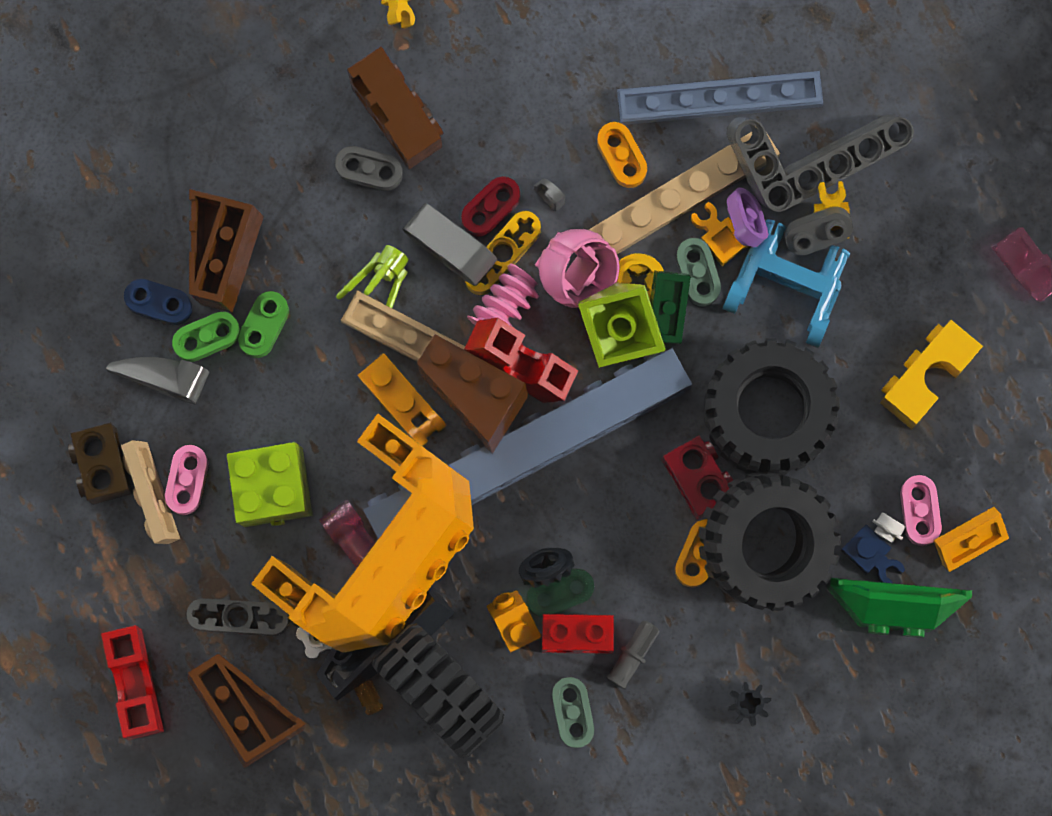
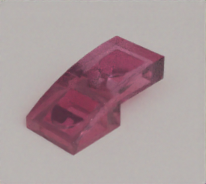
M1018 227L992 247L1014 277L1038 302H1041L1052 293V260L1048 254L1041 253L1023 227Z

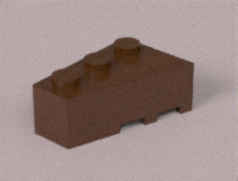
M189 189V200L191 201V220H189V231L191 232L189 294L201 305L233 313L264 216L251 204Z
M435 334L417 362L420 374L493 454L528 398L526 385L519 379Z
M220 654L215 655L188 672L189 683L244 768L305 729L306 723L294 716L280 702L269 696Z

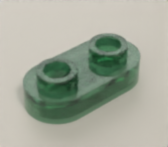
M571 569V575L562 577L560 583H551L549 587L541 585L538 588L531 587L527 593V606L534 615L542 618L543 614L561 613L586 603L593 595L594 580L583 569ZM575 581L581 582L584 587L583 591L579 594L573 593L570 590L571 583ZM541 594H547L551 598L548 606L538 604L537 599Z

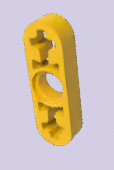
M521 211L515 214L486 246L493 253L498 245L505 244L512 249L513 255L506 262H495L493 267L500 271L495 273L492 268L486 275L488 281L486 285L480 282L477 286H473L465 281L470 292L475 295H486L491 292L490 287L500 282L499 276L509 272L508 265L511 263L515 265L535 243L541 233V223L534 213ZM521 221L523 224H526L530 221L532 222L531 230L533 233L524 232L518 239V243L522 244L518 248L515 241L506 235L510 233L512 238H514L519 233L518 223Z

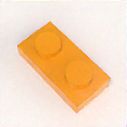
M992 507L934 540L942 565L948 572H951L1009 539L1001 513L995 507Z

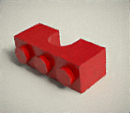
M499 317L477 321L464 348L465 351L524 382L527 393L542 403L565 401L578 373L577 369L553 353L542 354L522 345L525 335Z
M134 625L101 633L107 665L112 671L117 688L118 703H116L123 738L132 740L164 732L142 629Z

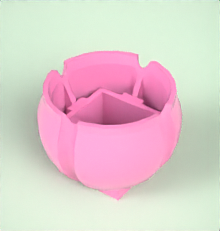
M570 229L562 233L558 232L550 240L548 247L542 251L540 258L535 263V266L539 269L540 280L546 292L558 303L571 308H579V301L615 284L619 275V258L615 249L601 235L586 229ZM575 253L577 257L565 272L570 256Z

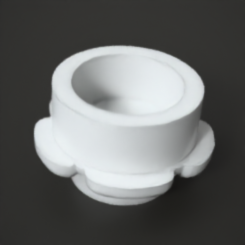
M883 512L877 521L873 519V523L877 525L875 533L891 543L895 537L899 540L903 539L901 534L906 528L904 525Z

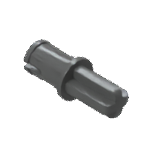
M642 621L626 648L622 646L620 649L623 653L606 678L622 689H626L640 663L644 664L646 662L643 658L658 636L659 629L648 621Z

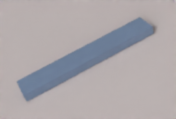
M820 71L617 89L619 119L623 125L823 106Z

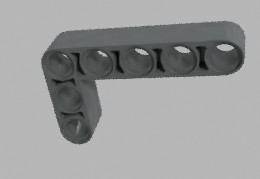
M884 115L784 169L760 122L747 117L735 118L729 123L726 134L754 196L760 205L770 210L781 212L819 193L818 186L820 182H824L825 187L828 188L907 146L913 138L914 129L911 122L906 118ZM897 123L899 133L897 137L891 140L888 134L889 128L892 124ZM749 124L752 129V136L747 142H742L740 131L745 125ZM867 138L870 144L869 150L861 156L859 144ZM837 154L840 158V165L836 170L831 171L829 169V160L833 155ZM764 155L766 167L763 171L757 173L754 163L759 156ZM808 170L810 181L806 186L801 187L799 185V176L803 171ZM778 186L781 191L780 197L776 202L771 203L769 201V192L773 187Z

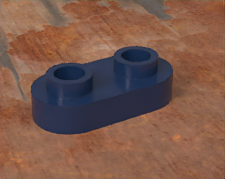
M137 279L129 283L124 291L126 305L137 315L169 325H180L185 323L192 314V303L189 297L181 290L150 280ZM138 291H146L147 296L144 300L138 301L135 299ZM171 301H178L179 307L177 310H168V304Z

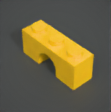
M952 320L945 327L938 323L925 339L930 343L922 353L916 349L903 364L908 369L899 379L894 375L881 390L886 395L880 404L911 430L938 400V397L925 384V372L931 368H942L956 378L983 347Z

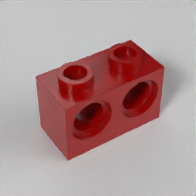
M543 614L542 653L613 654L614 615Z

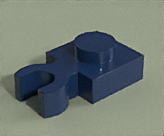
M867 524L841 549L865 574L874 568L881 583H893L886 576L887 568H894L900 574L905 571L901 562L894 559L889 560L885 556L891 547Z

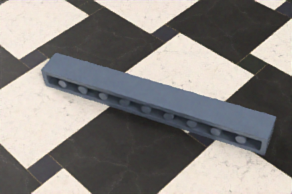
M673 348L665 352L645 356L646 362L633 368L632 364L622 367L614 373V379L604 384L601 380H598L583 389L585 394L572 400L571 396H568L565 401H558L553 404V411L543 416L538 412L522 421L523 426L513 432L508 428L493 454L485 446L480 448L477 444L460 453L462 458L454 463L443 462L469 480L471 505L690 391L692 383ZM402 485L398 486L400 491L389 497L386 493L372 498L367 502L369 507L363 510L378 539L412 494Z

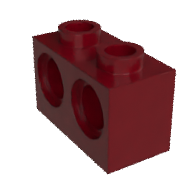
M700 435L665 454L662 458V463L696 520L703 517L706 507L713 509L717 503L714 499L704 498L700 487L706 483H712L720 491L726 492L729 490L728 483L733 481L727 470L724 472L720 471L715 462L719 458L716 450L709 440L703 442ZM690 453L696 454L700 457L702 466L695 470L688 469L683 463V457Z

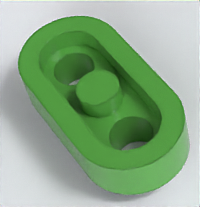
M268 291L259 295L255 300L238 335L239 346L247 356L261 358L272 350L289 315L288 304L281 294ZM268 303L277 305L273 313H266L264 311ZM254 333L261 335V340L257 344L249 342L250 336Z
M217 312L177 330L173 336L172 346L179 358L195 362L234 345L238 340L240 326L231 314ZM222 326L229 328V333L224 337L217 335V330ZM189 340L197 341V347L194 350H187L185 348Z

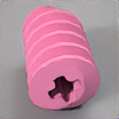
M512 263L509 264L508 271L511 275L501 274L499 280L502 286L493 284L490 287L493 296L484 295L482 297L485 307L476 305L473 308L477 318L467 316V318L474 325H476L478 320L497 317L511 325L508 320L510 317L521 320L522 317L517 308L520 306L529 310L531 307L525 298L527 296L535 299L539 298L538 293L534 289L538 285L537 282L518 266Z

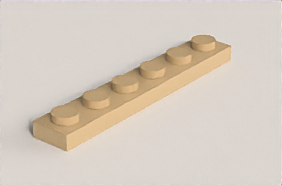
M752 132L740 138L741 141L747 142L751 138ZM770 139V141H771V143H772V146H773V148H774V150H775L777 156L779 157V156H780V152L778 151V149L776 148V146L774 145V143H773L772 140ZM728 145L589 230L601 235L619 254L746 176L731 145ZM764 155L756 159L754 163L755 171L766 165Z

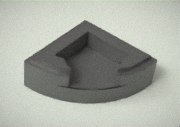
M542 178L533 186L534 191L553 211H557L565 204L564 193L546 178Z

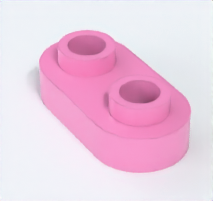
M185 445L175 452L171 463L165 491V501L167 506L179 515H188L196 511L202 499L209 462L204 451L195 445ZM191 458L196 459V468L193 470L186 469L185 464L187 460ZM183 492H188L190 500L185 504L179 503V495Z
M923 475L912 476L902 485L900 491L903 521L906 527L905 534L913 544L927 546L940 536L942 530L937 489L934 482ZM913 489H920L923 492L922 500H915L912 497ZM918 523L926 524L928 533L925 535L919 534L916 530V525Z

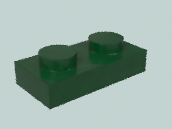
M654 270L650 302L663 342L682 343L691 279L689 274Z

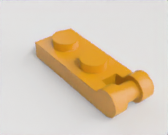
M384 353L358 374V378L402 429L420 445L426 444L428 442L426 438L433 432H440L447 426ZM422 414L427 420L417 428L412 421Z

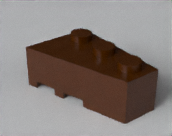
M382 46L347 69L353 92L408 169H411L442 148L440 136L444 133L433 117L430 119L427 117L422 109L424 104L414 90L410 91L404 82L405 78L395 63L391 62Z

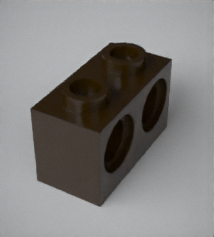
M111 422L70 433L73 443L68 444V451L73 465L78 463L81 476L76 478V483L81 498L86 497L87 501L94 505L133 494L128 472L125 470L122 462L123 452L117 428ZM94 440L102 441L101 452L96 456H88L86 453L88 444ZM102 473L110 474L111 482L109 486L102 490L96 489L95 479Z

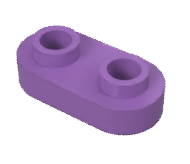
M737 188L726 200L727 210L735 230L734 236L744 246L758 247L768 237L761 205L748 190Z

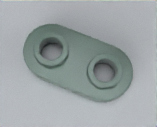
M699 238L686 239L678 247L676 261L680 273H686L691 276L688 299L697 306L706 307L712 305L720 295L721 283L710 247ZM689 253H696L700 260L692 263L688 261L687 255ZM699 285H706L709 288V293L701 295L697 292V287Z
M563 678L555 684L552 691L559 735L567 746L582 748L589 744L594 736V723L587 689L577 678ZM572 689L576 692L577 697L573 702H566L563 699L565 690ZM573 724H579L583 727V734L580 737H573L570 734L569 730Z

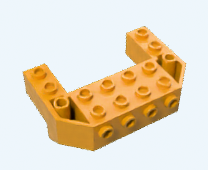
M378 413L357 442L394 469L396 473L392 479L412 494L346 584L336 595L310 582L292 566L274 556H271L251 583L289 614L288 618L322 643L340 652L385 645L394 639L404 629L405 621L413 610L423 604L426 599V593L433 583L442 578L446 573L448 563L455 553L461 551L466 546L469 535L474 529L469 480Z

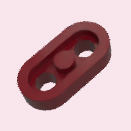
M502 176L493 179L464 207L461 214L464 229L473 236H484L490 233L519 204L520 189L518 184L509 177ZM500 192H507L510 197L506 201H500L497 199V195ZM476 215H482L485 218V222L477 225L473 223L472 219Z

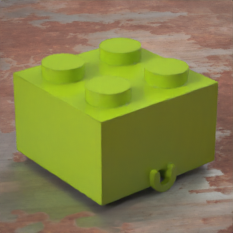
M296 442L227 454L236 523L243 527L271 523V526L284 525L285 520L313 516L303 448Z

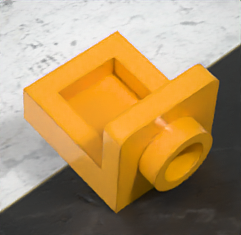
M518 591L500 594L492 603L486 606L510 653L542 637Z

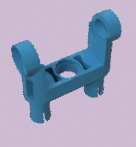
M767 219L765 222L768 237L758 247L749 249L736 281L733 282L722 309L735 314L739 304L743 305L755 275H760L819 300L807 329L810 333L806 340V344L819 348L830 322V314L842 287L839 279L847 259L850 257V252L842 249L838 260L835 261L839 247L835 245L829 246V251L820 272H814L777 257L775 253L786 226L778 223L774 235H771L775 221Z

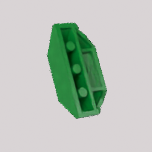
M831 578L827 583V590L859 627H868V633L889 635V629L903 630V636L924 638L925 632L933 631L972 598V590Z

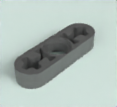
M201 598L193 601L187 609L189 624L203 632L278 636L283 634L290 624L289 614L275 603ZM206 605L209 612L220 613L219 606H225L222 611L223 626H217L219 620L215 618H208L205 624L201 625L200 620L194 617L195 612L201 611L202 606ZM234 608H244L248 613V621L242 627H234L229 622V614ZM260 608L259 616H270L272 610H277V615L283 617L282 623H276L275 629H270V625L267 622L257 621L258 629H252L255 622L253 609Z

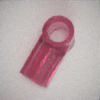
M346 499L318 520L334 543L341 546L357 569L376 542L363 527L365 525Z

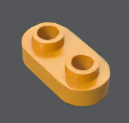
M610 122L605 124L598 133L597 146L614 179L619 185L626 188L639 186L646 178L647 163L632 134L622 123ZM613 137L620 140V145L612 147L608 144V140ZM626 167H633L636 170V174L627 176L623 170Z
M708 519L700 520L692 526L677 560L675 574L678 581L684 586L691 588L699 587L709 577L704 569L707 562L700 558L699 547L704 546V544L698 537L699 527H706ZM689 564H695L699 568V574L696 576L688 575L686 567Z

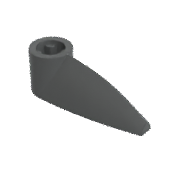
M158 357L123 359L111 362L106 367V370L112 374L190 404L197 403L209 375L207 369L186 360L177 361Z

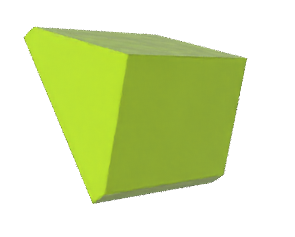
M617 282L579 301L578 306L599 368L665 351L664 342L645 285Z

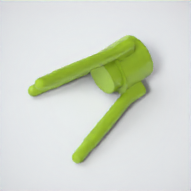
M386 245L381 253L376 252L371 261L337 293L336 298L341 300L374 269L376 274L364 290V294L370 295L382 278L386 281H391L394 277L395 280L386 302V306L393 308L401 283L408 274L404 267L409 259L400 250Z

